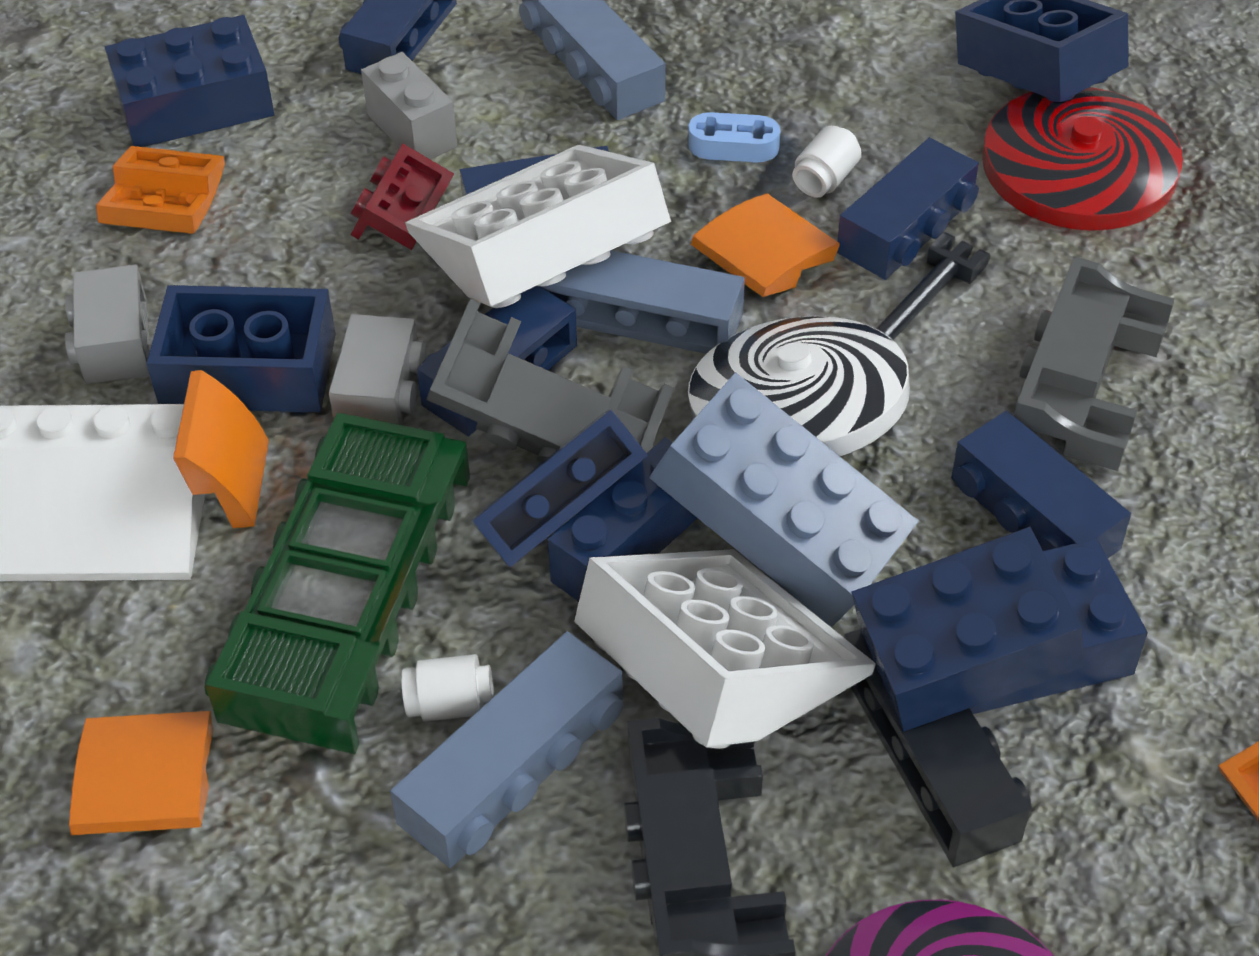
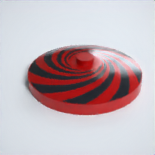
M1089 87L1075 94L1072 99L1064 102H1052L1047 100L1045 96L1034 92H1028L1008 102L994 115L987 127L982 161L984 171L992 187L1014 208L1032 218L1051 225L1075 230L1093 231L1127 227L1146 220L1159 212L1175 193L1182 170L1183 156L1177 136L1164 119L1153 110L1127 96L1104 89Z

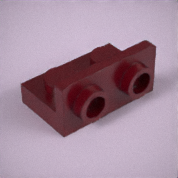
M402 143L393 160L383 156L369 181L377 186L374 193L364 188L350 214L358 218V221L350 235L359 240L367 225L412 250L417 241L408 232L405 222L434 210L454 173Z

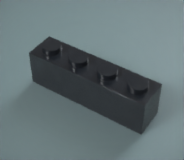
M860 629L844 635L848 642L873 661ZM876 666L871 676L851 687L953 868L1022 842L1029 814L1032 810L1029 793L1024 783L1018 777H1011L1000 759V749L994 734L988 727L980 726L970 708L903 732Z

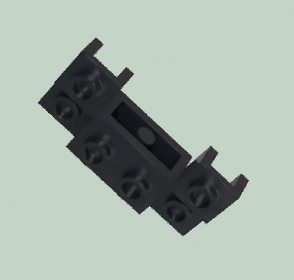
M661 718L627 721L628 748L635 802L624 803L626 835L628 842L640 841L642 859L631 860L634 895L636 901L648 899L657 956H795L794 939H789L785 920L787 903L784 891L731 897L732 881L718 801L762 795L763 773L761 765H757L754 741L730 744L726 748L716 749L705 747L697 742L693 734L680 723L670 722Z

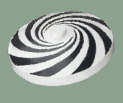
M826 316L779 319L750 327L731 336L727 342L719 343L701 359L691 375L688 387L692 419H694L736 372L838 456L856 451L884 435L900 419L905 411L910 395L907 360L896 342L883 332L869 325L849 319Z

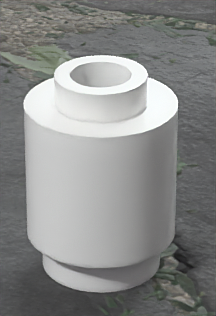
M832 125L824 127L795 161L792 176L797 187L811 197H822L825 193L833 192L861 158V148L856 137L845 128Z
M477 654L418 660L416 667L403 668L402 694L407 717L421 716L423 722L472 717L484 706V703L489 702L494 697L490 665L480 666Z

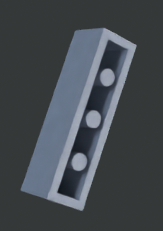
M522 0L523 3L519 5V13L524 26L528 30H533L540 37L548 52L552 55L555 54L567 66L572 78L575 80L579 79L591 92L594 101L599 106L603 105L616 120L665 101L666 63L604 0Z
M610 250V257L602 262L592 265L581 264L566 271V277L560 282L549 286H540L576 309V327L705 354L719 343L727 342L731 336L735 335L743 316L745 277Z
M565 632L390 790L396 824L450 869L466 853L472 855L478 852L487 843L494 827L511 811L518 812L526 807L534 797L538 785L555 769L561 771L568 767L578 755L581 745L598 729L600 731L606 730L616 721L623 708L622 671L570 632Z

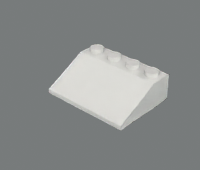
M576 145L405 222L411 236L467 297L492 308H501L517 302L521 298L520 293L536 285L549 286L560 282L566 277V271L581 264L592 265L606 260L610 257V250L623 244H637L650 239L654 235L653 230L671 222L653 162L583 145Z
M184 404L0 406V581L191 580L205 494L192 495L173 459Z
M734 549L589 558L574 622L594 640V643L599 648L605 650L626 670V674L630 678L636 680L647 690L664 710L670 712L689 730L697 742L705 747L721 749L728 747L730 744L759 741L873 674L876 663Z

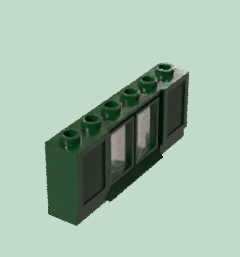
M337 412L326 437L323 436L317 445L315 459L307 474V478H302L297 486L294 508L288 521H282L276 529L273 540V552L266 566H260L255 572L251 585V597L245 610L238 612L234 616L223 650L218 660L213 661L208 669L204 689L205 694L210 698L217 723L356 754L359 740L354 720L355 713L359 704L373 706L376 701L379 685L375 666L380 655L393 657L396 653L399 642L396 616L400 608L413 610L416 605L418 586L415 571L419 562L431 565L437 552L434 526L437 519L450 521L455 509L453 484L467 486L470 480L466 442L445 438L443 433Z

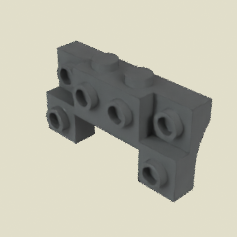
M1074 256L1053 311L1043 309L1034 335V341L1040 342L1039 347L1028 346L1019 377L1026 380L1016 404L1014 417L1031 431L1066 440L1064 456L1118 471L1133 428L1137 410L1096 399L1114 346L1157 357L1175 298L1131 286L1112 275L1100 263Z
M470 298L426 400L477 421L476 429L485 432V437L488 441L509 450H515L518 446L538 455L537 460L540 463L602 413L610 409L613 410L646 453L652 449L674 387L664 383L659 391L631 379L634 370L623 366L615 379L609 397L545 370L508 353L521 324L520 320L511 317L507 325L477 312L480 302Z

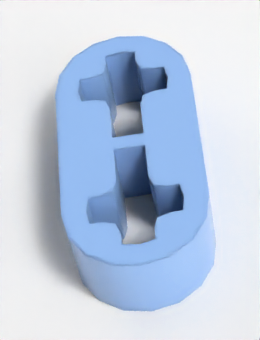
M702 113L690 120L688 125V146L692 154L703 159L766 162L778 154L780 126L775 120L761 115Z

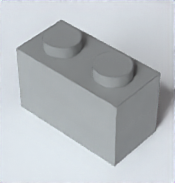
M403 52L386 57L375 64L361 69L367 115L399 148L403 143L425 157L433 159L458 147L453 101Z
M137 264L73 272V294L65 296L68 322L71 327L74 326V332L65 333V344L70 364L79 363L85 384L150 376L147 368L149 356L147 299Z
M351 314L329 390L333 419L338 412L402 425L405 413L412 414L414 412L416 383L413 380L415 373H417V368L426 359L425 342L417 341L415 319Z

